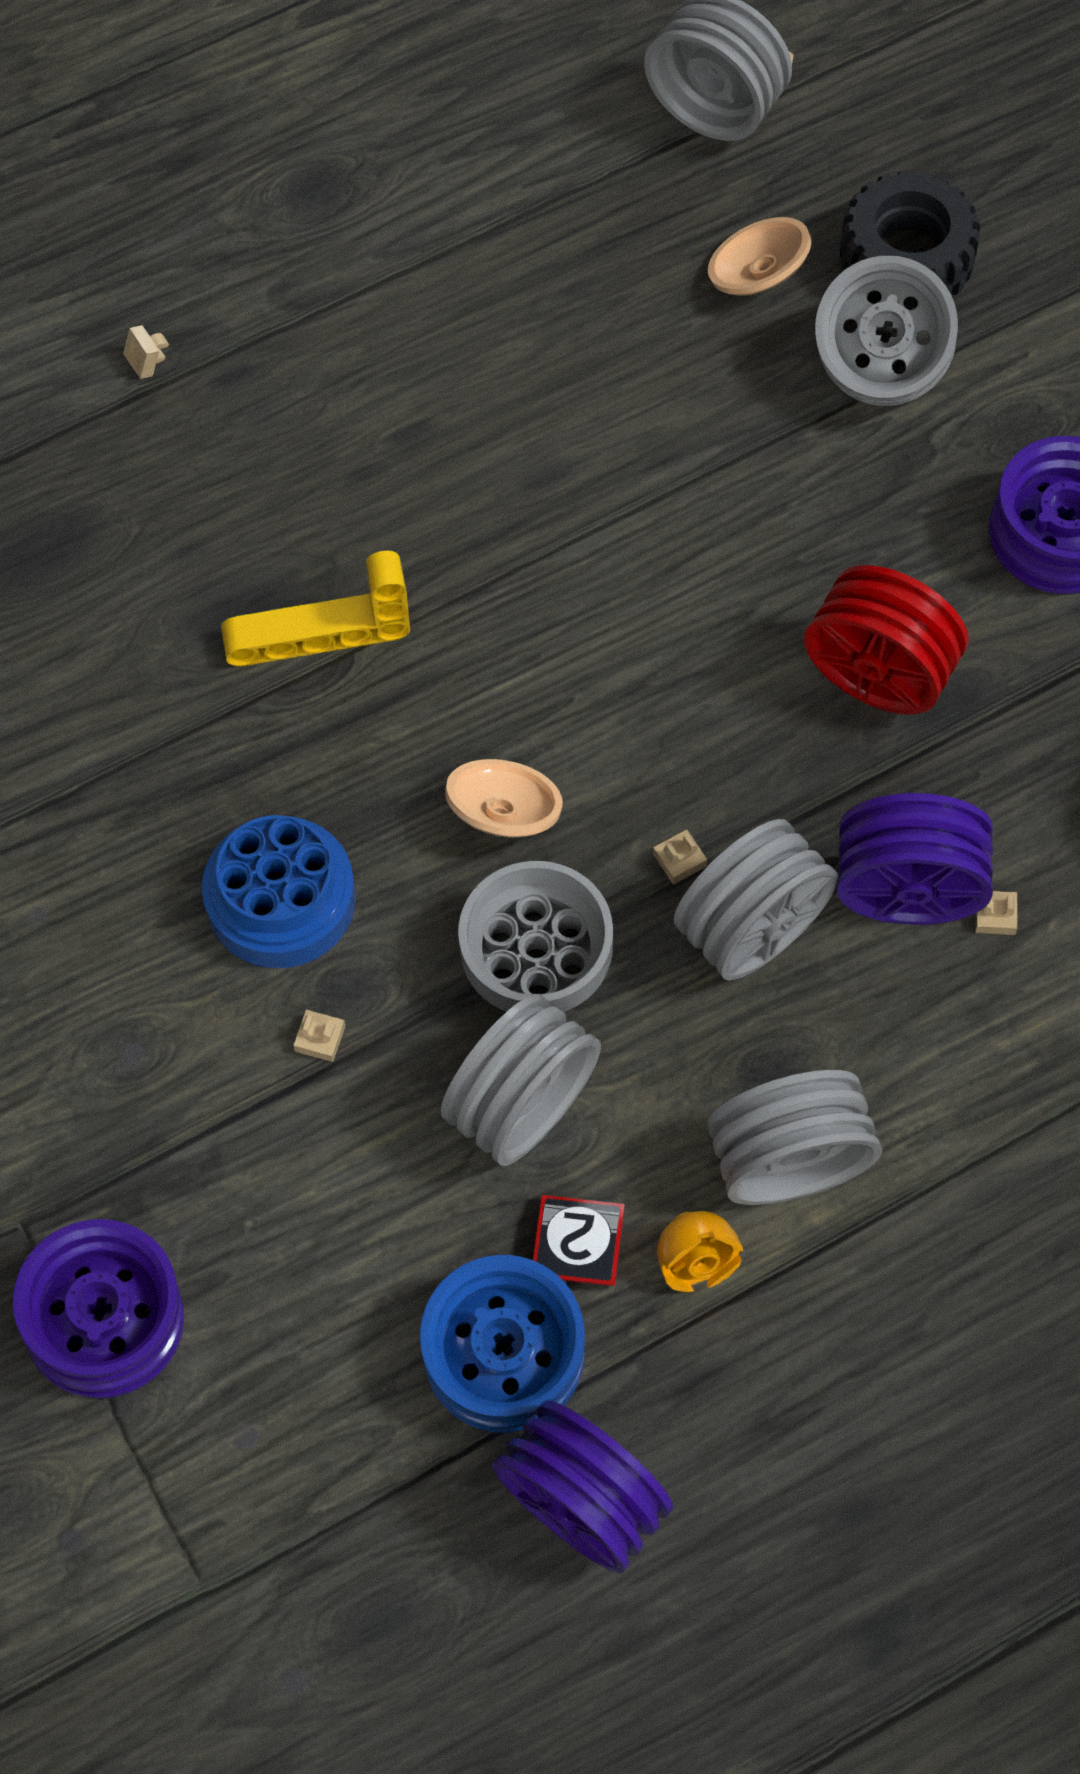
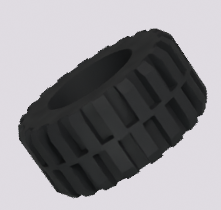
M909 170L898 171L895 176H891L890 173L879 176L876 183L872 180L861 187V192L854 194L849 201V208L845 210L840 242L842 269L844 271L855 263L877 256L909 258L933 271L946 285L950 294L955 296L965 287V282L970 280L974 269L981 226L979 216L975 213L976 208L969 198L964 199L965 193L956 185L951 187L948 185L949 181L941 176H938L937 179L930 177L929 172L919 171V174H909ZM895 230H915L931 237L938 246L925 252H904L888 245L881 239V236ZM872 291L867 296V299L871 302L874 299L881 301L882 298L881 294L877 291ZM907 297L903 304L906 309L911 310V308L918 306V301L914 297Z

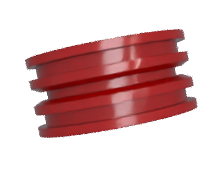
M874 565L853 566L841 572L827 594L824 604L818 609L813 621L809 624L804 634V645L811 661L830 682L848 695L883 711L903 715L921 714L933 708L969 643L968 631L962 618L941 595L913 577L893 569Z

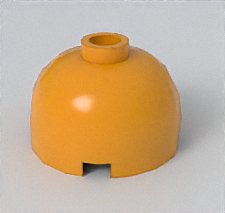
M707 1211L684 1212L676 1216L662 1231L657 1244V1257L666 1284L673 1290L694 1292L692 1285L708 1279L707 1288H710L730 1277L741 1264L742 1259L739 1252L740 1250L743 1251V1246L731 1225L716 1213Z

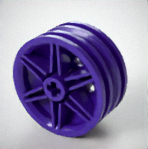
M1077 436L1048 437L1033 442L1020 450L1010 460L1004 470L990 514L989 538L1000 563L1021 582L1045 592L1056 594L1080 593V437ZM1039 486H1048L1044 493L1037 489Z
M903 793L864 801L849 809L842 816L839 823L840 839L838 852L840 860L838 862L839 879L837 893L840 901L853 912L882 922L930 925L969 917L981 911L990 903L993 896V864L991 862L993 856V824L989 816L980 808L966 801L943 795Z
M92 1219L73 1223L53 1232L29 1254L18 1273L14 1287V1317L30 1357L39 1371L51 1383L74 1395L87 1398H111L128 1394L143 1387L157 1377L168 1365L182 1337L184 1308L169 1258L152 1237L124 1222ZM87 1268L91 1271V1273L85 1274L78 1279L75 1278V1274L80 1269ZM129 1270L133 1273V1277L128 1282H122L117 1277L118 1272ZM56 1302L65 1306V1310L60 1315H52L50 1313L52 1305ZM148 1308L151 1309V1314L147 1318L141 1319L135 1316ZM102 1310H108L109 1313L104 1314L103 1320L96 1321V1318L100 1317ZM117 1339V1341L126 1345L124 1352L121 1354L111 1352L112 1340ZM83 1342V1346L78 1352L73 1353L67 1349Z
M545 1400L536 1410L538 1418L531 1417L523 1425V1432L527 1440L513 1438L506 1446L508 1456L499 1455L492 1463V1468L507 1490L555 1535L599 1566L611 1572L622 1574L630 1564L627 1555L637 1556L643 1548V1542L638 1533L649 1536L653 1535L660 1527L658 1518H667L673 1510V1503L654 1476L613 1438L573 1410L559 1403Z

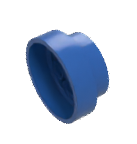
M271 815L256 818L241 825L217 845L209 857L203 874V901L214 934L232 954L257 966L289 968L313 961L324 955L339 942L353 918L356 891L352 867L344 848L327 830L301 818ZM284 839L296 840V842L291 845L280 844V842ZM250 847L258 848L254 853L251 854L242 853ZM314 863L324 865L318 871H309L306 869L309 865ZM275 872L285 874L278 880L267 879L270 874ZM233 882H245V885L239 889L228 888ZM301 898L312 900L306 906L294 905ZM262 907L272 909L270 913L263 916L254 914L256 910Z

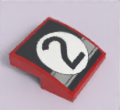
M542 1195L533 1261L549 1268L563 1281L615 1287L625 1204Z

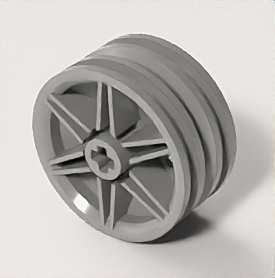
M684 0L650 44L644 58L647 80L661 104L677 120L690 129L704 136L724 141L740 140L751 135L786 89L792 76L791 57L781 35L762 14L741 0Z
M900 256L871 257L855 263L844 270L834 279L824 293L818 307L815 323L819 355L824 369L831 380L850 397L876 406L901 405L911 402L930 391L942 379L951 364L958 332L956 307L946 285L926 266ZM872 291L879 292L882 297L881 301L876 304L869 303L867 300L868 294ZM907 297H914L918 301L917 308L914 310L906 309L903 304L904 300ZM852 319L857 322L855 332L847 333L844 331L843 325L847 320ZM885 326L892 327V333H897L896 337H890L888 343L881 342V336L876 335L877 332H883ZM922 331L930 335V342L926 345H920L916 341V335ZM858 355H868L870 363L867 367L859 368L856 365L855 360ZM902 360L905 362L906 370L904 373L896 374L893 372L892 364L894 361Z
M785 819L766 822L730 845L697 877L676 909L674 915L675 927L682 934L687 935L688 941L695 948L703 949L704 958L711 965L716 966L717 972L725 980H736L749 975L786 949L820 914L837 886L838 873L830 865L825 864L824 859L818 852L808 850V842L800 834L795 833L793 826Z
M533 994L528 996L498 1019L466 1057L446 1091L441 1106V1116L450 1125H457V1130L465 1137H476V1145L485 1153H492V1158L502 1166L510 1165L533 1149L557 1124L575 1101L595 1068L601 1051V1042L592 1034H585L584 1028L577 1022L571 1021L566 1023L565 1013L555 1006L551 1007L550 1002L542 995Z
M821 1070L795 1074L754 1087L718 1107L708 1118L707 1129L710 1137L713 1139L712 1144L715 1155L722 1160L719 1167L722 1178L726 1181L725 1187L729 1199L744 1205L784 1202L835 1187L856 1177L874 1165L881 1157L882 1147L879 1139L875 1137L876 1129L872 1119L866 1116L868 1105L865 1097L861 1094L862 1087L859 1078L851 1072L842 1070Z

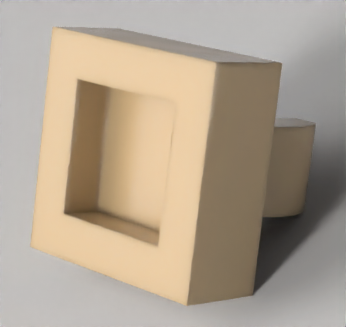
M142 325L129 328L123 354L139 378L143 379L153 376L156 363L165 360V356L160 349L168 347L169 343L161 333L149 336Z
M688 830L653 847V855L673 885L707 867V858Z
M993 891L990 903L975 914V933L1015 935L1017 931V892Z
M306 1010L293 1045L295 1052L333 1062L346 1027L345 1020Z

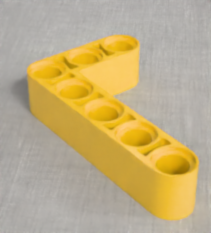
M380 551L366 559L369 594L235 616L225 620L221 624L226 661L233 666H247L394 641L407 636L410 632L406 586L399 555L394 551Z

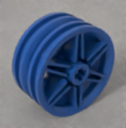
M493 1255L478 1258L450 1273L435 1289L425 1307L421 1322L420 1342L428 1381L440 1403L453 1416L465 1424L487 1432L523 1431V1425L529 1418H538L536 1410L543 1401L549 1400L565 1406L575 1392L584 1365V1321L572 1291L557 1274L544 1265L531 1259L513 1255ZM499 1297L504 1300L505 1305L503 1308L491 1310L488 1303L492 1298ZM533 1311H538L543 1314L545 1319L542 1324L533 1325L528 1320V1315ZM463 1323L470 1325L472 1329L470 1335L466 1338H460L455 1334L456 1328ZM502 1342L506 1346L508 1343H511L512 1354L505 1356L502 1352L499 1356L496 1355V1344ZM547 1354L551 1356L552 1362L548 1367H540L535 1361V1357ZM477 1367L479 1373L475 1379L466 1380L463 1377V1369ZM514 1379L519 1384V1389L514 1395H508L503 1391L502 1385L505 1380Z

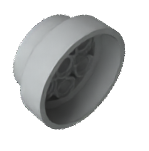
M527 861L511 864L493 872L471 892L465 902L459 920L460 956L468 980L486 1001L506 1012L524 998L533 995L529 990L535 986H544L549 990L547 993L540 995L550 1002L551 1007L555 1006L563 1012L571 1010L587 1000L598 989L610 967L613 952V923L609 907L601 892L590 880L579 872L561 864L546 861ZM531 913H538L543 916L541 920L535 922L525 919ZM566 929H574L579 932L577 936L572 938L564 937L560 933ZM498 933L510 936L504 942H497L491 939ZM534 949H540L546 953L541 958H532L527 955L529 951ZM575 965L580 967L582 971L571 975L565 973L563 969L567 966ZM503 969L513 973L506 979H499L493 975L495 972Z

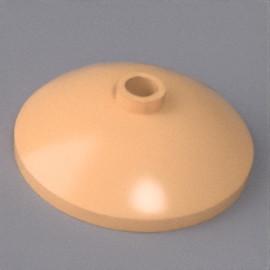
M788 217L769 218L742 228L727 238L712 255L708 265V275L712 284L721 292L738 296L758 294L775 288L790 278L804 263L811 248L809 231L801 221Z
M484 759L463 764L450 774L445 788V796L450 808L462 821L481 832L499 837L521 838L536 835L552 827L558 821L562 810V796L550 779L528 766L506 760Z

